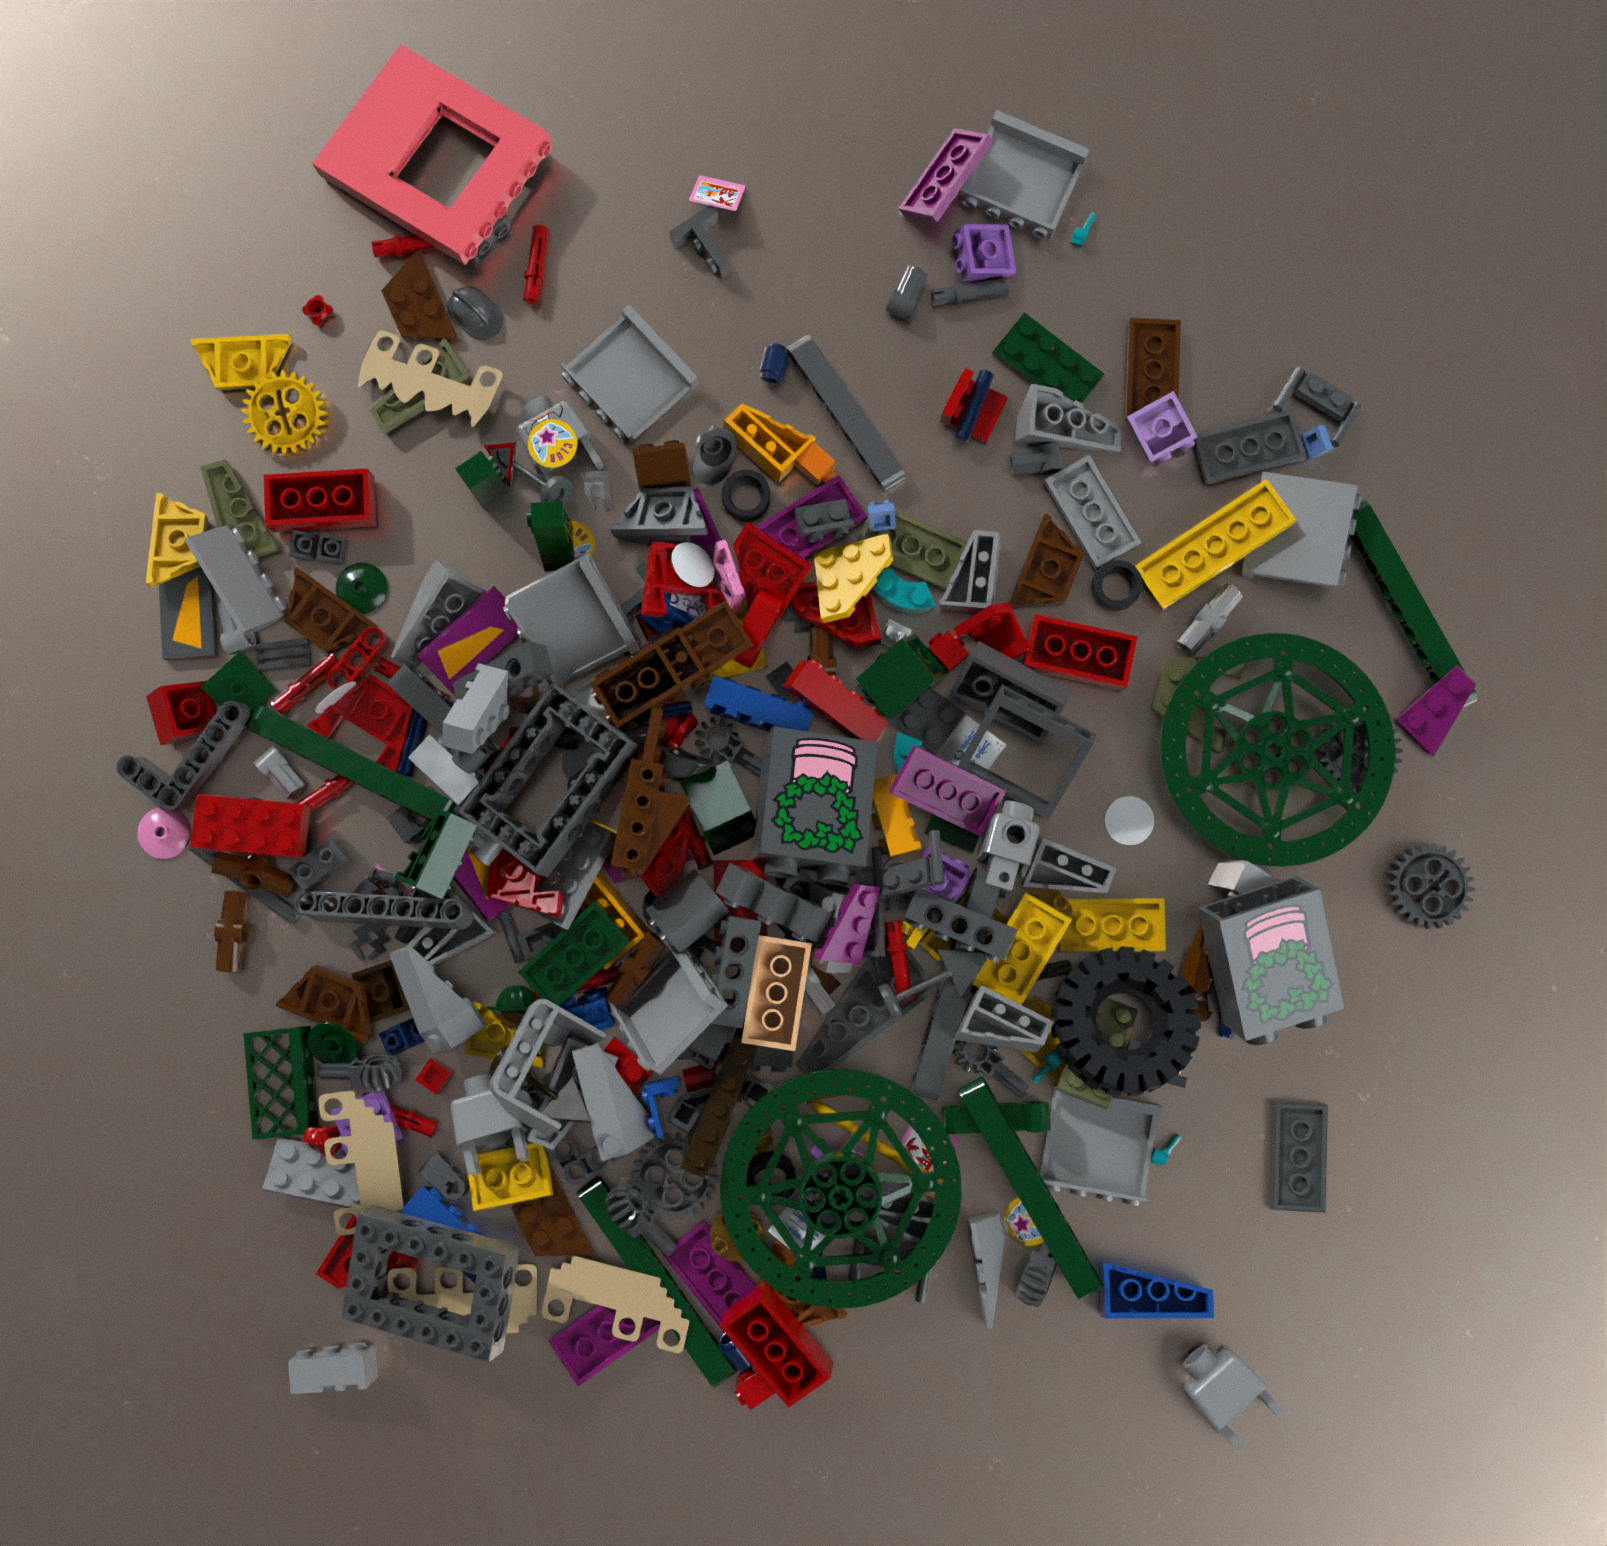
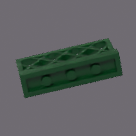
M310 1026L243 1033L252 1140L304 1135L308 1128H319L313 1054L309 1049L307 1041L311 1030ZM281 1034H289V1046L285 1051L275 1044ZM253 1037H260L267 1043L260 1054L253 1049ZM271 1047L281 1055L274 1066L264 1059V1056ZM284 1060L288 1061L292 1068V1072L287 1078L277 1070ZM260 1062L270 1070L263 1080H260L255 1074V1068ZM273 1074L283 1082L276 1093L266 1085ZM287 1086L294 1091V1099L290 1104L280 1097V1094ZM262 1089L272 1097L265 1107L258 1102L257 1098ZM275 1101L285 1108V1111L278 1119L268 1111ZM289 1113L296 1118L297 1129L289 1130L282 1124V1121ZM265 1115L274 1125L268 1132L260 1133V1121Z

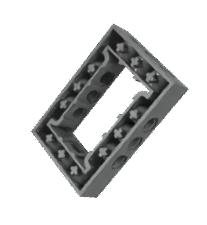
M552 682L458 812L477 825L479 829L536 874L549 877L628 769L631 759L636 758L642 747L565 689ZM568 727L585 738L584 740L599 748L605 754L595 753L589 757L585 769L576 780L573 779L571 788L560 802L557 801L555 810L545 823H541L537 829V834H535L508 813L506 809L565 728Z
M374 1205L359 1212L357 1216L341 1318L490 1362L500 1355L504 1349L520 1246ZM392 1251L476 1274L471 1313L466 1316L448 1311L446 1307L440 1309L426 1305L422 1300L413 1301L402 1298L400 1294L393 1292L382 1297L384 1282L388 1278V1274H386L388 1256Z

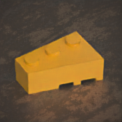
M743 403L724 420L723 428L730 430L735 435L737 440L736 446L777 483L795 467V459L812 441L815 442L816 437L810 434L808 436L802 434L788 424L785 426L771 419V416Z

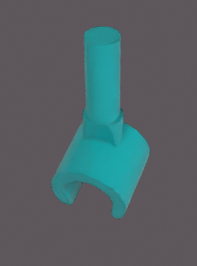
M1092 212L1083 229L1074 228L1071 239L1072 243L1080 245L1085 243L1090 226L1097 216L1095 213Z
M1053 1050L1044 1056L1048 1064L1032 1078L1036 1084L1048 1072L1060 1065L1062 1059L1057 1050Z
M1175 1134L1163 1151L1155 1148L1151 1154L1150 1161L1156 1165L1166 1164L1171 1150L1181 1139V1136Z

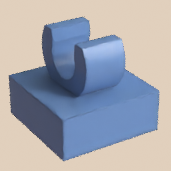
M1325 425L1316 426L1300 435L1307 459L1316 458L1333 449L1334 446H1332L1328 436L1330 431L1326 430Z
M884 500V504L875 505L874 501L870 502V506H868L870 532L895 529L894 503Z

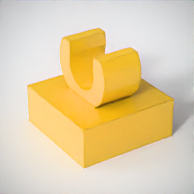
M905 921L901 924L903 934L908 937L905 943L912 950L915 949L928 927L925 926L924 930L909 925Z

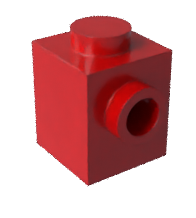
M947 631L942 635L939 632L928 642L931 645L928 649L948 674L969 655L963 647L965 645L961 637H957L956 633L952 635Z
M750 1367L737 1376L739 1380L736 1381L735 1388L737 1390L734 1394L742 1406L746 1404L749 1410H752L776 1393L756 1369L752 1370Z

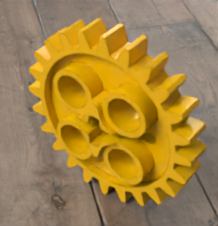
M285 370L281 371L280 377H278L275 371H271V379L261 375L263 383L259 384L253 381L252 383L256 388L255 391L246 390L251 398L242 399V402L248 405V409L241 410V413L247 414L249 417L242 422L252 426L247 430V433H256L257 435L253 441L258 443L264 440L262 448L267 449L272 445V452L276 454L280 447L284 455H288L289 448H291L293 453L298 454V446L308 450L306 442L310 441L316 444L317 442L313 435L322 436L323 433L318 427L327 425V423L320 420L322 416L328 415L327 412L320 409V407L326 405L325 401H318L322 392H313L316 384L311 382L306 385L307 377L304 375L297 380L298 375L294 371L290 377H288ZM278 390H280L282 393L281 396L284 408L290 410V412L286 414V417L292 429V435L288 434V426L285 417L279 415V413L283 412V407L277 395ZM293 390H297L300 396L299 400L291 404L288 401V394ZM268 396H272L274 406L269 410H265L263 400ZM300 415H304L307 420L306 426L302 429H298L295 426V420ZM278 421L281 424V432L277 435H272L270 426L273 422Z

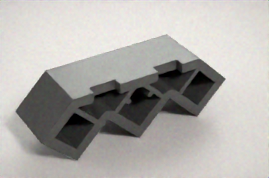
M731 863L716 890L718 894L725 897L723 902L736 909L739 905L749 908L759 914L758 920L768 925H772L773 922L784 925L793 931L791 936L802 942H806L807 939L818 942L832 913L807 899H802L791 893V891L773 882H768L758 877L757 874Z
M754 1075L748 1076L729 1125L742 1103L751 1108L760 1098L775 1087ZM713 1086L698 1092L680 1095L666 1120L671 1125L693 1137Z

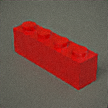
M813 659L799 661L782 687L849 738L876 742L889 723L874 706L869 707L863 702L864 698L857 692L848 691L844 688L843 681L838 677L826 674L823 671L824 667Z

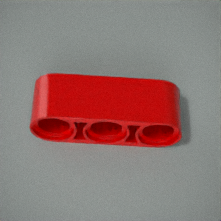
M763 590L758 592L742 623L754 647L733 659L735 662L749 669L753 667L781 612L784 601Z
M376 627L365 629L327 675L328 685L334 690L339 688L336 680L340 675H346V683L355 681L356 685L360 683L389 647L388 636ZM375 635H380V643L374 647L370 646V639ZM357 655H363V663L360 666L354 667V658Z

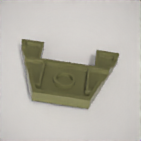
M1204 657L1165 658L1151 710L1164 718L1168 703L1177 686L1185 675ZM1245 664L1235 667L1223 675L1239 680L1242 677ZM1194 691V694L1199 696V692ZM1195 706L1187 733L1203 743L1204 723L1201 721L1204 710ZM1213 726L1211 750L1215 753H1222L1227 734L1225 729Z

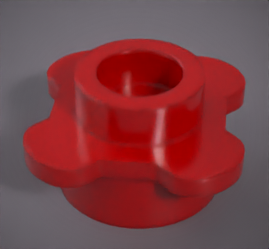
M316 295L307 301L302 311L304 315H308L312 319L314 325H321L323 319L333 314V307L327 305L321 295Z

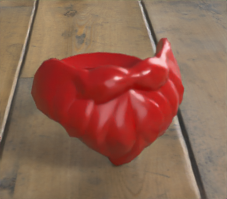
M692 713L686 714L684 717L674 716L666 718L667 724L663 741L667 747L680 750L679 747L683 744V740L698 725V721Z
M337 1124L332 1127H311L305 1131L302 1141L305 1144H314L316 1149L326 1157L325 1141L330 1138H337L341 1134ZM341 1143L332 1145L330 1149L332 1157L341 1149Z

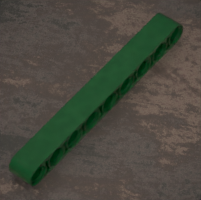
M1362 500L1359 510L1353 511L1352 519H1356L1357 522L1354 535H1349L1431 682L1435 685L1456 665L1464 671L1374 510L1367 501ZM1475 688L1464 707L1478 700Z
M260 704L257 705L245 726L252 732L429 821H432L439 809L453 813L457 803Z
M981 1076L958 1089L964 1104L1076 1297L1081 1300L1104 1288L1097 1271L986 1080Z
M599 1175L576 1191L578 1197L629 1270L661 1279L660 1287L667 1289L666 1296L675 1300L674 1307L682 1310L681 1317L690 1321L684 1348L712 1387H718L737 1373V1370L723 1355L719 1342L642 1233L633 1238L623 1227L618 1228L616 1222L611 1221L610 1214L606 1212L608 1207L604 1202L607 1199L610 1188ZM672 1329V1331L675 1333V1335L680 1341L679 1333L676 1330Z

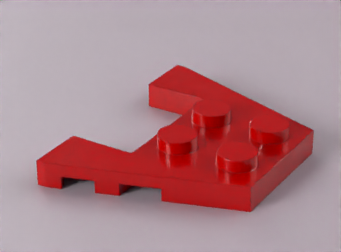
M654 541L649 546L641 615L663 617L667 613L664 593L704 597L707 612L722 603L724 596L721 590L715 588L712 581L704 587H695L687 584L678 576L672 564V552L678 544Z
M370 674L344 694L345 696L329 706L324 710V713L307 724V727L329 739L341 720L346 718L386 744L376 763L397 772L414 708L392 687Z
M503 848L491 863L487 897L504 904L561 917L563 894L559 890L539 892L541 875L536 874Z

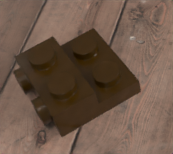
M391 960L352 973L354 980L364 983L370 1023L410 1011Z

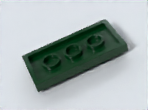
M1025 312L992 352L995 357L1030 384L1056 388L1063 392V396L1072 401L1077 400L1080 403L1084 402L1105 375Z
M594 901L571 923L568 930L564 929L518 973L541 999H547L560 1007L632 940L598 901Z

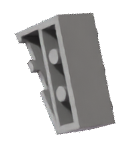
M1041 836L1032 856L1030 867L1027 869L1021 885L1022 887L1107 893L1117 868Z
M981 985L974 993L953 1040L1037 1052L1044 1046L1054 1021Z
M359 1342L349 1345V1349L339 1350V1346H330L323 1348V1352L313 1353L312 1349L296 1352V1356L288 1360L291 1394L319 1393L325 1389L333 1388L336 1391L346 1390L345 1387L358 1385V1390L367 1389L378 1378L375 1345L366 1346V1342Z

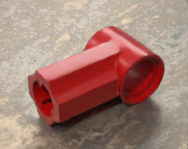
M724 1059L716 1061L711 1070L702 1065L682 1069L687 1092L713 1086L717 1078V1066L722 1064Z

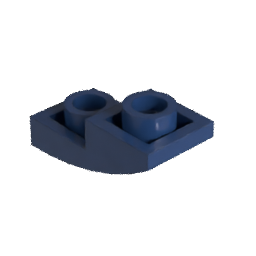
M414 1018L379 1033L386 1052L394 1056L425 1042L419 1034Z

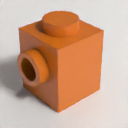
M814 441L795 459V466L817 486L823 481L825 483L830 481L836 473L834 470L836 461Z

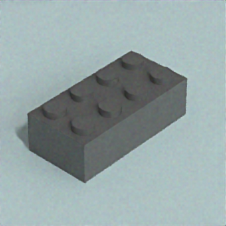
M978 641L949 695L986 714L1001 685H1004L1060 714L1071 690ZM1001 706L994 716L995 720L1040 744L1043 743L1049 732Z

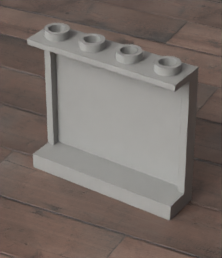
M996 110L987 132L994 142L960 189L958 200L968 208H977L984 211L991 218H1001L1008 221L1012 227L1027 229L1038 238L1051 239L1086 161L1089 149Z
M628 304L621 310L623 315L569 364L566 365L562 362L560 365L564 372L561 375L571 387L574 384L580 390L579 396L586 404L592 403L598 409L596 414L604 423L609 421L615 427L613 432L622 442L627 440L632 445L699 386V380L697 375L636 310Z
M1263 472L1261 482L1265 479L1270 482L1296 518L1297 523L1245 556L1242 569L1243 578L1253 579L1254 575L1332 587L1333 592H1337L1338 585H1344L1347 570L1342 569L1343 561L1349 560L1352 545L1347 544L1348 536L1354 535L1357 520L1352 519L1353 511L1359 510L1362 495L1357 494L1358 485Z
M590 553L506 596L505 607H503L505 614L510 621L514 620L519 627L517 632L523 643L531 641L546 645L553 672L551 676L545 678L549 685L553 682L562 687V684L628 650L631 654H634L641 648L639 637Z
M672 945L670 947L671 950L654 967L650 976L641 987H638L636 993L624 1008L614 1006L607 998V1002L611 1007L610 1013L619 1021L620 1031L628 1037L629 1047L637 1053L639 1057L637 1059L638 1063L645 1070L649 1071L652 1069L660 1075L728 1006L690 946L680 953Z
M1053 1085L1050 1103L1051 1131L1045 1133L1039 1173L1048 1189L1060 1191V1187L1070 1188L1071 1194L1086 1196V1192L1097 1193L1096 1198L1112 1201L1113 1197L1123 1198V1203L1139 1206V1201L1147 1203L1148 1199L1145 1197L1157 1116L1161 1117L1162 1106L1112 1096L1109 1107L1103 1109L1056 1090L1057 1086Z

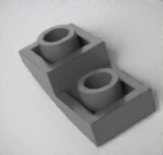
M293 530L288 557L342 564L346 538Z

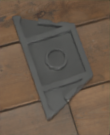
M692 487L643 488L636 496L634 502L629 504L623 511L625 514L624 518L618 525L613 523L610 527L613 536L708 534Z

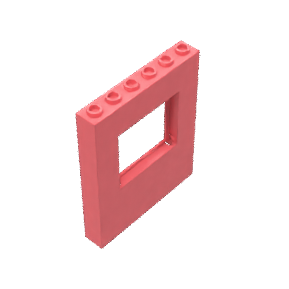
M400 44L313 161L312 165L322 178L466 265L469 259L475 257L482 241L491 235L493 226L498 218H502L506 214L511 201L520 195L522 186L528 178L535 174L538 164L543 158L548 156L553 144L548 131ZM441 116L494 146L492 152L450 209L397 177Z

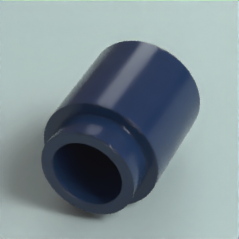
M772 343L771 346L765 347L759 370L761 380L772 384H779L781 379L784 378L789 358V352L785 350V346Z
M724 1333L719 1340L720 1350L736 1370L749 1369L752 1364L728 1335Z

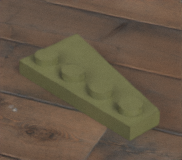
M444 338L437 348L439 357L431 373L465 385L472 381ZM428 353L422 359L423 363L421 365L429 364L432 360V354ZM392 388L369 411L383 433L386 434L425 410L424 391H420L408 402L403 403L395 395Z
M221 460L201 466L217 527L223 525H233L234 528L238 527L245 537L243 543L248 551L252 550L257 558L280 551L228 461Z

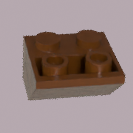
M670 440L664 442V445L661 446L642 444L638 446V449H632L640 491L643 488L691 486L684 442L679 443L678 440Z

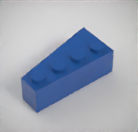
M715 675L704 702L707 713L768 733L773 727L809 732L814 717V711H811L810 707L804 703L796 702V704H792L780 695L771 694L770 696L762 693L758 688L752 686L745 687L737 684L736 681Z
M422 1186L401 1210L407 1215L488 1237L479 1226L464 1216V1212L458 1206L446 1200L435 1187ZM462 1271L475 1284L477 1275Z
M1099 1262V1277L1104 1288L1100 1289L1102 1318H1214L1213 1290Z

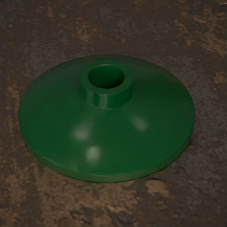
M355 563L346 567L340 573L336 582V595L361 614L376 610L387 596L388 584L384 574L376 566L369 563ZM363 582V589L356 590V584Z
M331 1022L319 1023L308 1034L309 1049L321 1063L350 1064L358 1055L356 1040L348 1030L338 1024Z

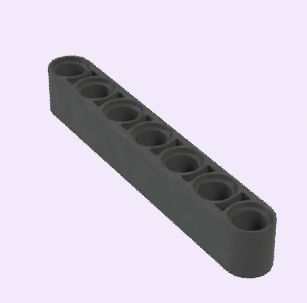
M807 334L787 347L786 351L789 352L790 359L880 489L885 492L906 478L904 470L811 336Z
M303 891L295 899V909L300 914L315 921L458 930L469 927L473 921L472 910L454 899ZM338 903L337 908L333 911L334 906ZM362 905L360 911L357 912L358 907ZM386 906L385 911L381 914V910ZM411 907L410 912L405 916L406 910ZM435 909V913L429 918L430 912ZM460 910L459 916L454 919L455 913Z

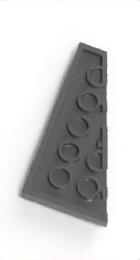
M886 932L885 957H868L796 1062L797 1067L803 1074L818 1070L834 1069L898 1020L893 1019L878 987L888 984L894 994L897 995L890 952H887L886 947L889 946ZM908 948L905 949L912 987L929 980L930 977ZM934 984L913 994L914 999L912 1000L905 998L904 1001H898L902 1010V1016L937 991L936 985Z

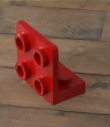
M964 368L942 412L940 422L955 429L958 428L976 382L972 380L973 371ZM989 388L972 431V437L984 443L988 441L1007 402V396Z
M1009 602L989 605L954 627L957 637L969 636L970 639L975 638L976 643L980 641L1012 659L1029 650L1028 643Z

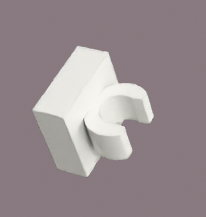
M889 619L881 634L880 645L890 649L901 638L911 635L912 630Z

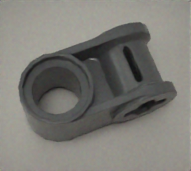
M436 1150L418 1170L419 1174L428 1183L433 1185L449 1200H455L466 1195L470 1189L468 1177L454 1165L448 1156L439 1150ZM458 1181V1190L454 1192L452 1190L453 1182Z

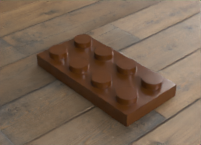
M1129 318L1125 420H1128L1127 416L1173 391L1177 398H1179L1181 320Z

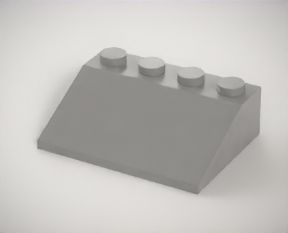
M223 525L184 539L241 633L261 631L286 616L284 601L279 595L275 596L271 589L273 586L272 581L265 572L261 573L257 566L259 560L252 550L248 551L243 543L245 537L238 527L234 528L233 525Z

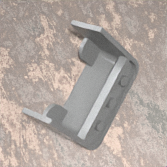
M539 999L528 1007L491 1078L490 1090L509 1115L544 1135H548L559 1130L562 1124L531 1108V1097L527 1092L520 1089L542 1043L556 1047L561 1045L566 1040L568 1034L591 1046L603 1040L606 1033L551 1001Z

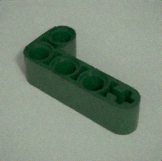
M1048 1102L999 1103L1015 1131H1051L1050 1105ZM966 1105L943 1106V1123L948 1134L981 1133Z

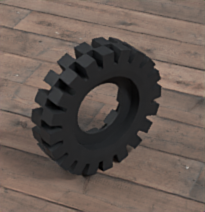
M1121 946L1117 951H1113L1112 947L1100 950L1095 956L1089 955L1074 967L1060 984L1055 994L1057 998L1052 1003L1050 1016L1054 1017V1023L1051 1028L1052 1038H1058L1059 1040L1056 1049L1061 1059L1067 1057L1070 1060L1071 1064L1068 1068L1076 1077L1083 1074L1087 1077L1085 1084L1096 1090L1102 1086L1106 1088L1105 1093L1119 1096L1121 1093L1127 1092V1097L1138 1096L1145 1091L1150 1093L1161 1088L1176 1077L1192 1059L1191 1053L1197 1049L1200 1037L1196 1036V1031L1201 1028V1015L1194 1014V1009L1199 1006L1195 994L1187 995L1185 988L1190 984L1184 976L1180 974L1175 977L1171 973L1174 966L1167 960L1163 959L1160 963L1154 961L1155 953L1143 949L1137 954L1134 953V947ZM1126 993L1139 998L1148 1007L1153 1019V1030L1149 1040L1143 1046L1133 1050H1122L1110 1045L1101 1036L1097 1027L1096 1015L1100 1004L1107 997L1113 994Z

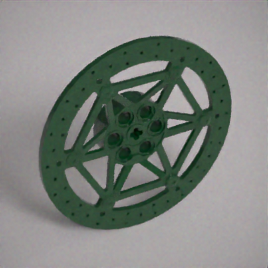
M1267 633L1240 638L1219 647L1201 659L1185 675L1171 696L1164 714L1160 733L1159 754L1161 770L1170 798L1180 815L1198 836L1214 848L1238 860L1262 866L1287 867L1307 864L1331 856L1356 840L1368 828L1383 806L1390 790L1395 767V739L1391 719L1382 697L1368 676L1354 662L1334 648L1317 640L1292 634ZM1282 651L1286 652V656L1282 655ZM1257 660H1273V670L1218 695L1209 690L1211 684L1235 667ZM1294 661L1311 666L1329 676L1348 694L1353 701V705L1346 708L1293 671ZM1273 680L1263 708L1257 716L1225 702L1227 699ZM1291 682L1334 710L1335 714L1305 720L1297 719L1294 714ZM1282 684L1285 712L1271 711V707ZM1194 691H1198L1199 696H1196ZM1195 706H1198L1205 711L1200 775L1192 778L1187 765L1186 737L1190 718ZM1363 707L1367 708L1366 712L1363 711ZM1223 712L1245 721V723L1236 732ZM1216 717L1232 739L1230 755L1211 770L1213 719ZM1270 720H1275L1278 723V732H1273L1269 728ZM1337 722L1316 740H1313L1308 730V727ZM1363 722L1368 742V764L1362 787L1359 793H1356L1350 789L1354 724ZM1343 729L1341 782H1339L1314 755L1315 750ZM1247 730L1255 734V743H1250L1246 740L1245 733ZM1292 735L1299 737L1301 741L1299 748L1292 745ZM1275 748L1277 753L1269 755L1268 750ZM1245 756L1253 759L1254 767L1252 769L1245 767L1243 763ZM1291 760L1298 764V773L1290 771L1289 762ZM1230 764L1233 765L1237 775L1217 777ZM1313 768L1332 788L1306 781L1304 778L1310 769ZM1267 771L1275 775L1276 780L1274 784H1269L1266 781L1265 774ZM1244 782L1256 789L1263 818L1221 790L1219 785ZM1295 785L1329 796V799L1285 820L1281 819L1291 786ZM1187 787L1192 789L1191 793L1187 791ZM1209 791L1262 828L1261 838L1248 836L1225 824L1206 806L1201 799V795ZM1279 791L1272 816L1266 792ZM1357 803L1360 804V809L1356 807ZM1337 804L1346 810L1335 823L1317 834L1298 840H1281V830ZM1269 843L1272 844V849L1268 848Z
M848 1068L825 1069L799 1075L783 1082L760 1098L739 1122L730 1139L720 1179V1200L725 1224L733 1244L748 1266L763 1281H766L767 1284L788 1297L803 1303L827 1308H856L876 1304L902 1293L922 1279L942 1256L952 1238L958 1221L962 1198L961 1174L955 1148L948 1132L932 1109L908 1088L889 1078L863 1070ZM827 1096H853L871 1100L868 1110L801 1115L796 1106L807 1101ZM884 1096L887 1098V1100L881 1101V1097ZM785 1104L787 1108L782 1109L780 1106ZM890 1110L902 1117L918 1134L931 1158L933 1171L922 1172L885 1119ZM777 1119H780L785 1128L758 1185H747V1171L754 1149L767 1129ZM863 1121L843 1148L834 1151L808 1126V1124ZM871 1128L866 1157L852 1152L863 1135ZM879 1129L883 1130L912 1172L911 1174L875 1170L873 1161ZM801 1133L823 1152L821 1156L810 1161ZM790 1136H793L805 1172L801 1177L769 1185L768 1182ZM849 1165H856L860 1171L856 1175H849L846 1173L845 1168ZM822 1167H828L832 1170V1174L828 1177H822L818 1174V1170ZM943 1179L944 1182L939 1183L938 1180ZM882 1181L909 1183L882 1195ZM797 1187L800 1189L799 1201L774 1195V1193ZM866 1187H871L876 1191L872 1197H864L860 1192ZM840 1190L845 1191V1196L842 1195L841 1199L837 1198L836 1192L839 1193ZM814 1191L819 1193L821 1197L817 1201H810L806 1195ZM924 1192H935L934 1207L926 1230L914 1248L904 1258L900 1257L896 1251ZM913 1193L891 1241H888L878 1217L881 1206L906 1194ZM742 1194L744 1197L739 1198L738 1195ZM770 1203L802 1211L804 1218L808 1222L802 1248L794 1240ZM759 1205L795 1255L796 1260L792 1266H789L777 1257L762 1240L752 1221L749 1206ZM853 1212H860L864 1217L862 1220L855 1222L849 1218V1215ZM825 1214H832L836 1217V1220L828 1224L821 1218ZM871 1225L874 1227L880 1244L863 1233ZM814 1230H816L825 1237L811 1250ZM855 1237L874 1251L873 1253L819 1256L835 1238L846 1239ZM880 1262L885 1269L883 1272L873 1276L850 1281L825 1280L810 1275L813 1268L819 1266ZM899 1268L901 1271L895 1272V1269ZM795 1276H800L801 1279L796 1280Z

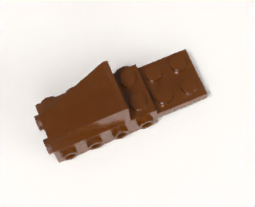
M725 600L684 627H678L677 629L674 627L662 634L661 639L655 643L651 641L640 648V652L634 656L629 655L621 659L617 663L618 666L612 670L607 669L599 673L595 677L596 680L590 683L594 690L592 695L596 702L605 708L607 712L605 716L611 725L617 729H627V731H630L641 724L640 719L647 715L651 717L652 708L663 710L662 706L667 702L675 703L685 697V695L691 694L695 691L694 689L708 682L706 678L711 676L712 672L754 647V644L728 601Z
M652 708L643 758L642 760L631 759L611 861V870L619 871L622 877L637 879V875L643 876L687 812L690 797L664 792L667 773L663 772V764H659L662 745L658 744V739H664L667 719L662 718L663 710Z

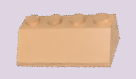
M759 935L742 1043L790 1051L796 1050L812 943Z

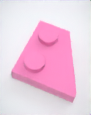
M726 540L718 541L715 543L713 580L717 588L721 590L724 600L728 601L734 612L742 610L745 590L740 583Z

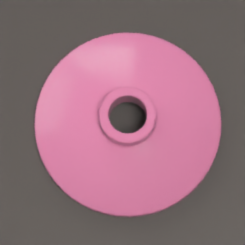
M162 807L155 808L149 811L140 821L137 832L138 841L142 849L152 857L159 859L175 857L189 843L191 835L189 822L184 814L178 810H166ZM163 827L165 833L162 837H159L157 831Z

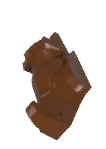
M1200 923L1193 945L1188 948L1181 974L1190 984L1185 988L1187 995L1194 993L1199 1005L1194 1009V1014L1201 1015V1021L1204 1022L1212 1015V1011H1209L1208 997L1213 985V973L1209 955L1203 953L1205 937L1202 923Z

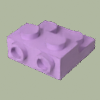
M1174 391L1127 416L1150 462L1156 460L1160 464L1172 457L1171 451L1180 448L1182 452L1195 445L1193 439L1198 437Z

